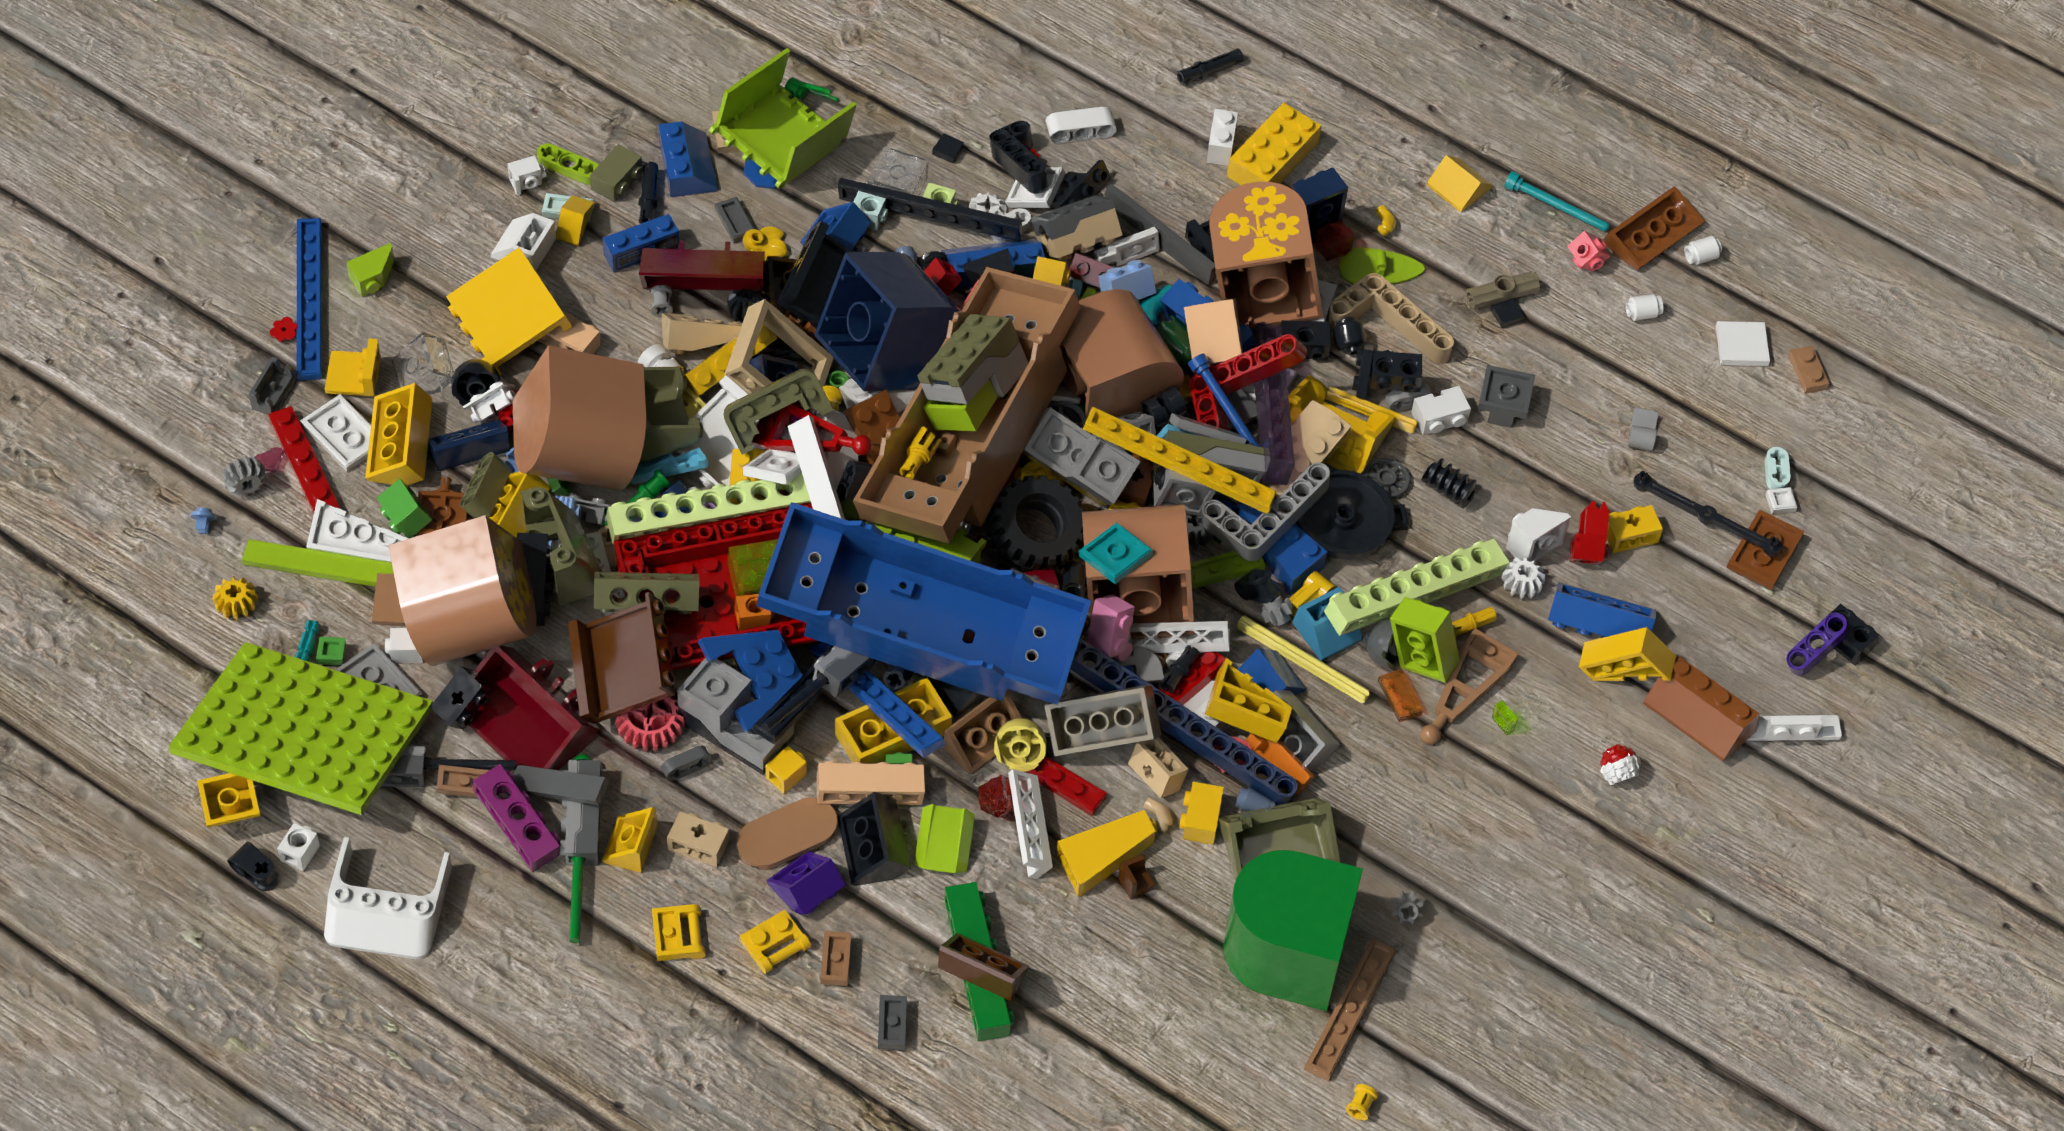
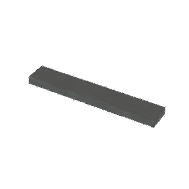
M1111 184L1106 187L1104 197L1113 199L1118 216L1139 232L1155 227L1158 230L1159 247L1207 285L1214 281L1216 272L1214 262L1116 186Z

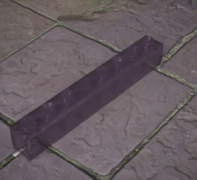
M1257 323L1253 335L1255 341L1253 348L1282 336V327L1279 325ZM1285 369L1254 383L1260 447L1264 448L1265 456L1263 482L1288 485L1295 465Z

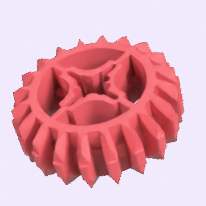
M676 695L615 716V726L618 729V734L620 737H624L626 745L632 743L635 750L639 746H643L644 752L648 750V747H653V750L656 752L658 746L666 749L668 742L675 744L676 736H681L683 733L682 728L685 726L684 717L678 713V699Z

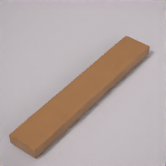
M1371 938L1304 1067L1305 1071L1329 1082L1396 952L1395 948Z

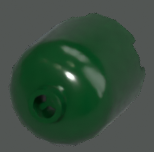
M1171 315L1169 323L1162 321L1156 329L1182 368L1185 376L1192 371L1188 365L1189 361L1192 360L1187 325L1176 315Z

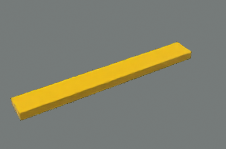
M1092 407L1084 424L1083 430L1263 513L1268 514L1277 491L1095 407Z

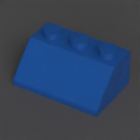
M682 121L658 124L659 144L670 197L718 191L706 133Z

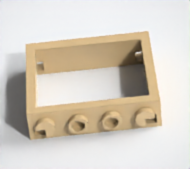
M766 299L749 306L725 375L748 394L772 383L749 363L762 325L764 324L812 365L811 371L815 373L823 387L834 357ZM810 408L811 413L815 415L816 410Z

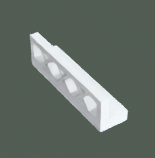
M1228 621L1132 623L1128 642L1133 647H1142L1153 653L1183 652L1187 645H1191V649L1195 647L1199 652L1229 651L1230 629H1228ZM1160 631H1167L1172 637L1158 638L1156 635ZM1185 631H1194L1195 634L1182 636ZM1131 632H1142L1147 636L1145 639L1131 640L1130 638Z
M1012 769L1008 772L1022 862L1023 865L1027 866L1028 877L1038 879L1053 868L1038 776Z

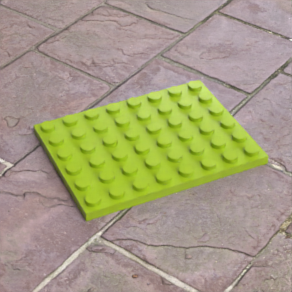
M244 642L168 746L169 753L362 815L432 711L430 707L433 701Z

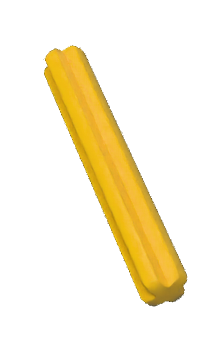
M1329 386L1327 388L1326 400L1366 416H1370L1376 410H1382L1396 416L1393 427L1408 433H1413L1416 429L1417 420L1363 398H1358L1336 387Z

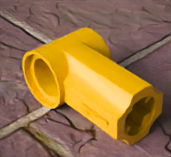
M1314 571L1307 577L1302 588L1289 598L1293 607L1291 615L1295 617L1300 606L1336 589V586L1318 571Z

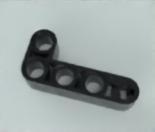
M1027 121L1013 122L993 131L989 135L993 159L1023 187L1034 194L1043 193L1048 189L1046 166L1029 151L1033 147L1031 127Z
M850 460L846 464L836 489L845 520H861L853 500L874 464Z

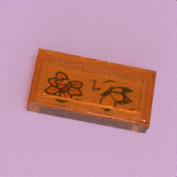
M1402 669L1378 677V683L1399 722L1422 715L1423 708Z

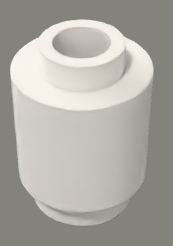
M1708 236L1690 242L1689 245L1685 246L1684 252L1689 264L1695 263L1698 265L1718 259L1722 252V246L1718 239Z
M1654 294L1630 297L1629 302L1626 303V313L1633 321L1656 318L1658 315L1663 314L1662 298Z

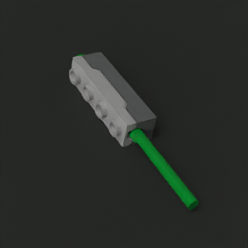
M580 754L574 760H569L568 770L564 771L602 777L601 760H592L589 755ZM562 800V809H567V815L561 817V832H566V839L560 841V855L565 856L566 866H573L569 942L579 943L583 866H598L601 803L596 805Z

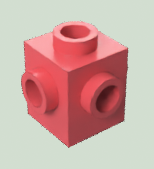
M1583 231L1567 246L1574 256V263L1580 269L1584 268L1594 272L1601 268L1610 257L1606 251V243L1600 237L1587 231Z

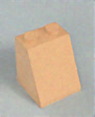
M1236 298L1184 307L1192 359L1205 353L1210 361V367H1213L1216 362H1224L1243 353Z

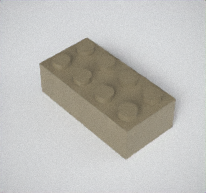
M1152 684L1059 700L1058 705L1052 703L1044 705L1054 756L1152 740L1162 735Z

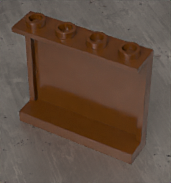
M649 592L645 593L646 602L587 624L582 623L578 619L568 622L580 717L592 724L675 695V677L671 671L670 664L672 655L667 643L669 633L664 621L665 606L660 599Z

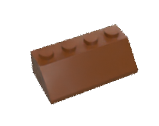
M1680 656L1675 659L1671 680L1663 681L1662 676H1659L1643 702L1644 705L1723 762L1756 732L1760 713Z

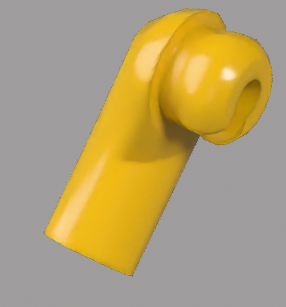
M1381 205L1375 211L1382 220V224L1378 226L1377 230L1382 236L1386 237L1395 230L1396 219L1385 205Z

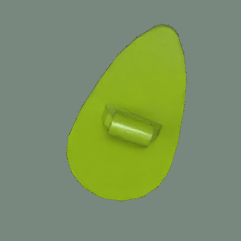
M1364 247L1353 248L1345 252L1339 264L1341 276L1352 285L1370 273L1379 274L1389 283L1395 285L1419 277L1424 273L1425 269L1422 263L1406 255Z

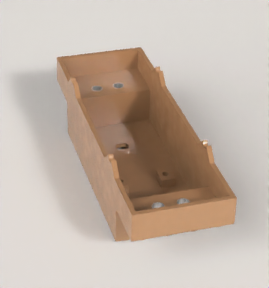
M986 267L962 311L954 312L952 321L949 320L947 337L942 346L970 314L1011 318L1028 365L1024 373L1007 392L1008 396L1005 399H996L977 431L935 430L923 408L928 400L920 383L896 426L887 429L886 436L882 437L879 456L853 500L861 519L948 544L951 543L962 522L979 527L982 526L1067 372L1060 345L1081 309L1075 289ZM924 426L927 428V431L919 444L930 432L935 435L930 446L938 438L942 441L928 464L921 465L913 479L905 478L908 471L906 470L902 476L899 470L908 458V447L919 429Z

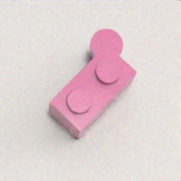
M1113 594L1095 599L1087 643L1110 658L1115 657L1120 661H1125L1130 656L1133 648L1132 644L1128 642L1133 623L1135 607Z

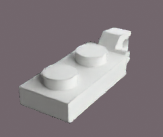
M1152 227L1108 244L1107 247L1094 251L1095 260L1104 264L1120 266L1158 252L1160 250L1158 230Z

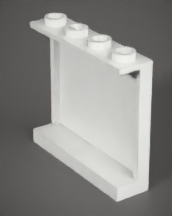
M726 375L719 381L722 389L693 417L697 418L699 423H702V437L698 438L697 443L671 452L674 457H677L699 447L706 456L709 467L690 471V473H698L701 476L699 480L708 489L719 484H725L726 486L730 484L732 449L739 448L725 422L723 413L728 404L748 395ZM786 427L779 440H792L790 432Z

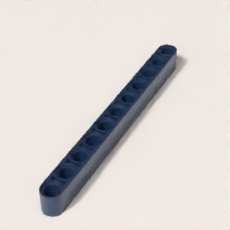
M1081 638L1079 639L1070 670L1102 691L1109 692L1150 684ZM1084 661H1092L1095 665L1088 666ZM1105 675H1113L1116 679H1107ZM1152 685L1155 703L1159 705L1156 709L1161 730L1248 787L1274 801L1276 805L1293 802L1297 791V782L1292 776ZM1170 717H1177L1181 722H1173ZM1198 731L1203 736L1197 737L1194 736L1191 732ZM1220 745L1224 748V750L1218 751L1214 749L1213 746ZM1241 759L1246 765H1239L1235 760ZM1256 774H1264L1268 779H1260ZM1279 788H1285L1290 793L1283 794L1279 791Z

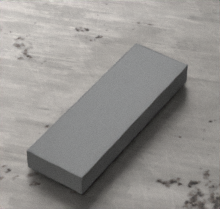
M1174 413L1171 414L1169 420L1176 428L1209 438L1245 444L1247 440L1240 434Z

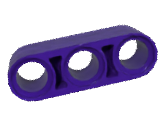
M1840 613L1829 614L1788 652L1786 661L1793 674L1800 676L1808 673L1848 635L1849 627L1843 615ZM1834 622H1841L1843 624V628L1838 632H1833L1829 629ZM1816 639L1824 641V645L1820 649H1813L1811 643ZM1796 657H1804L1806 659L1805 663L1800 667L1792 665Z

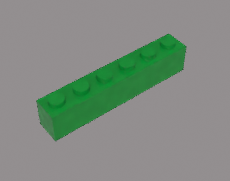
M971 882L945 887L944 902L952 936L959 933L997 951L995 939L990 938L988 930H991L989 914L984 915L983 907L986 906L983 891H978L977 883ZM963 980L977 1042L1009 1036L1010 1026L1014 1025L1012 1009H1007L1005 1001L1008 1000Z

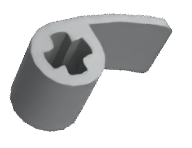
M1634 408L1628 446L1648 451L1653 450L1657 434L1658 412Z

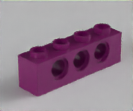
M501 764L473 780V791L531 872H534L559 856L560 840L555 832H549L546 828V821L539 811L535 812L530 806L531 801L524 790L519 791L515 785L516 780L509 770L505 771ZM506 793L510 797L508 799H500L497 795ZM519 813L524 815L525 818L516 820L512 816ZM530 834H536L540 838L538 840L532 841L529 840L527 836Z

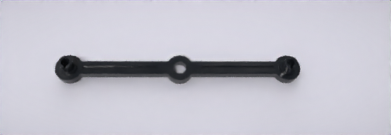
M1641 471L1634 477L1633 485L1637 490L1649 491L1697 515L1701 523H1713L1764 549L1765 554L1770 557H1776L1782 553L1783 544L1775 536L1768 539L1718 514L1714 507L1709 505L1702 506L1652 481L1651 476L1647 472L1645 473V471ZM1704 513H1710L1711 515L1705 516Z

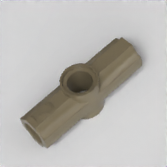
M1532 271L1512 277L1509 275H1499L1495 278L1494 282L1466 289L1467 303L1470 309L1473 308L1475 310L1539 292V278L1536 272L1533 273Z

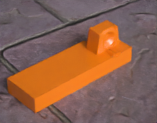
M1252 733L1245 739L1256 754L1296 780L1297 791L1295 796L1300 795L1314 779L1315 776L1280 739L1275 743Z

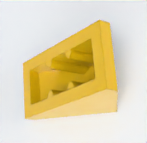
M571 195L561 207L556 240L579 247L595 202Z

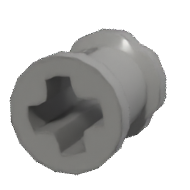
M666 285L653 287L651 289V296L653 298L651 313L657 317H662V313H672L673 307L670 304L672 289Z

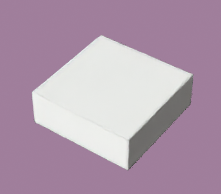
M1791 487L1767 490L1765 495L1772 515L1796 512L1797 504Z

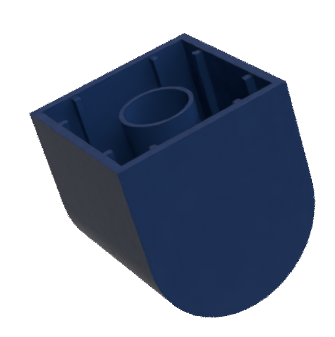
M845 252L814 336L864 392L915 390L920 384L917 375L939 351L947 337L949 320L952 321L954 312L961 310L910 256L900 252Z

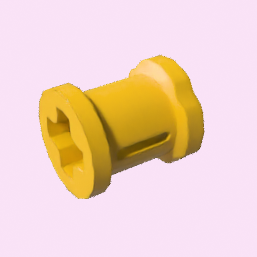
M1357 1084L1354 1089L1355 1095L1353 1100L1347 1104L1345 1110L1351 1117L1365 1121L1370 1115L1368 1111L1372 1102L1378 1098V1093L1368 1085Z

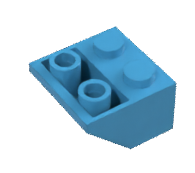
M1340 587L1300 606L1292 621L1320 661L1362 640L1360 629L1339 636L1324 612L1330 602L1329 599L1334 594L1339 592L1344 594Z

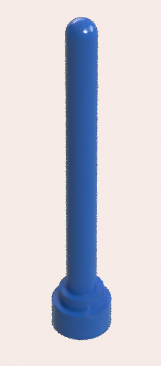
M1205 353L1189 361L1188 365L1191 370L1202 376L1239 434L1247 439L1246 444L1260 447L1210 372V361Z

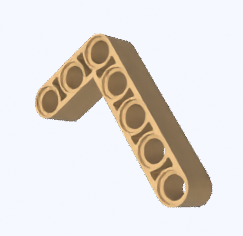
M1370 273L1330 303L1327 322H1330L1331 328L1336 327V322L1345 318L1354 317L1357 320L1372 308L1430 360L1437 364H1445L1450 360L1454 344L1453 337L1379 274Z

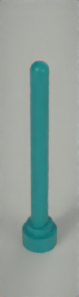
M1511 171L1504 184V188L1512 192L1514 190L1517 192L1521 190L1604 232L1610 229V225L1607 222L1524 182L1521 174Z

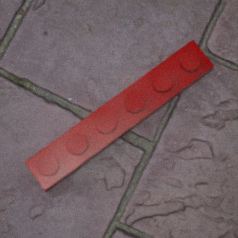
M292 406L269 413V421L313 514L317 499L340 509Z

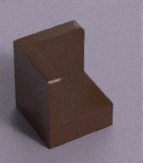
M1144 854L1120 863L1118 879L1130 900L1154 890L1155 884L1145 869L1146 857Z

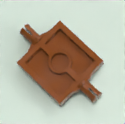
M445 476L441 478V485L438 490H419L418 498L432 518V521L417 532L414 537L467 521L468 513L460 507V501L464 493L450 490L452 482L450 477L447 476V479H445Z

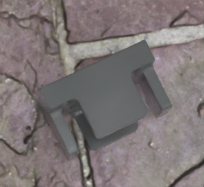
M1487 365L1477 410L1489 411L1488 423L1504 427H1512L1514 417L1526 420L1535 375Z

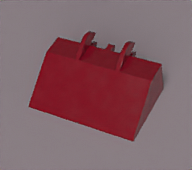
M679 240L678 249L643 248L639 277L643 289H652L657 285H666L671 289L733 291L741 290V288H752V290L764 292L765 251H731V242H725V250L685 249V241Z
M502 645L492 648L475 669V672L492 686L494 690L489 695L488 702L478 709L474 714L473 721L468 726L504 760H516V767L517 765L559 770L587 747L600 728L596 724H592L580 717L577 690H574L566 697L559 691L565 682L561 677H557L553 683L547 679L554 667V663L551 660L547 662L543 658L533 666L516 649Z

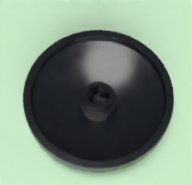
M1331 470L1328 490L1295 524L1327 551V556L1353 560L1372 555L1384 546L1392 532L1395 514L1391 499L1377 482L1358 472ZM1314 477L1313 479H1315V480H1322L1323 478H1321V477ZM1300 493L1298 496L1304 497L1306 494Z

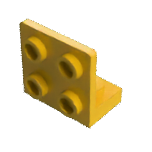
M368 338L367 348H363L362 352L331 351L325 393L375 396L381 360L379 340Z

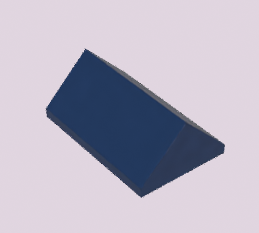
M499 419L428 439V446L437 471L481 460L489 452L498 455L510 451L507 426Z

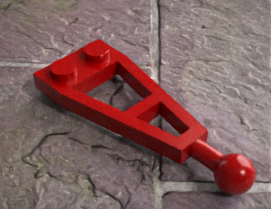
M793 404L761 418L756 426L759 433L752 438L753 447L766 450L795 451L792 440H779L791 415L799 419L809 415L814 419L818 435L821 430L834 435L832 441L820 440L824 452H840L842 446L852 448L858 455H866L872 449V441L869 437L865 435H859L855 438L847 437L848 434L844 429Z

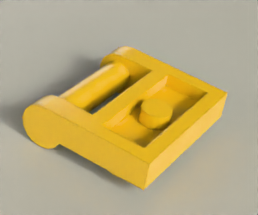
M689 904L652 908L657 961L682 958L701 959L705 957V947L701 942L699 924L701 909L699 905ZM682 917L688 918L691 941L689 946H683L680 922Z
M786 910L779 912L740 935V942L764 974L772 971L773 966L800 950L806 951L811 948L809 939L801 932ZM792 938L795 940L769 957L764 956Z

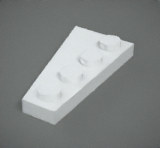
M317 499L306 548L391 562L388 545L407 540L408 538L383 527L380 528L365 519L355 517L342 509L332 507L326 504V502Z

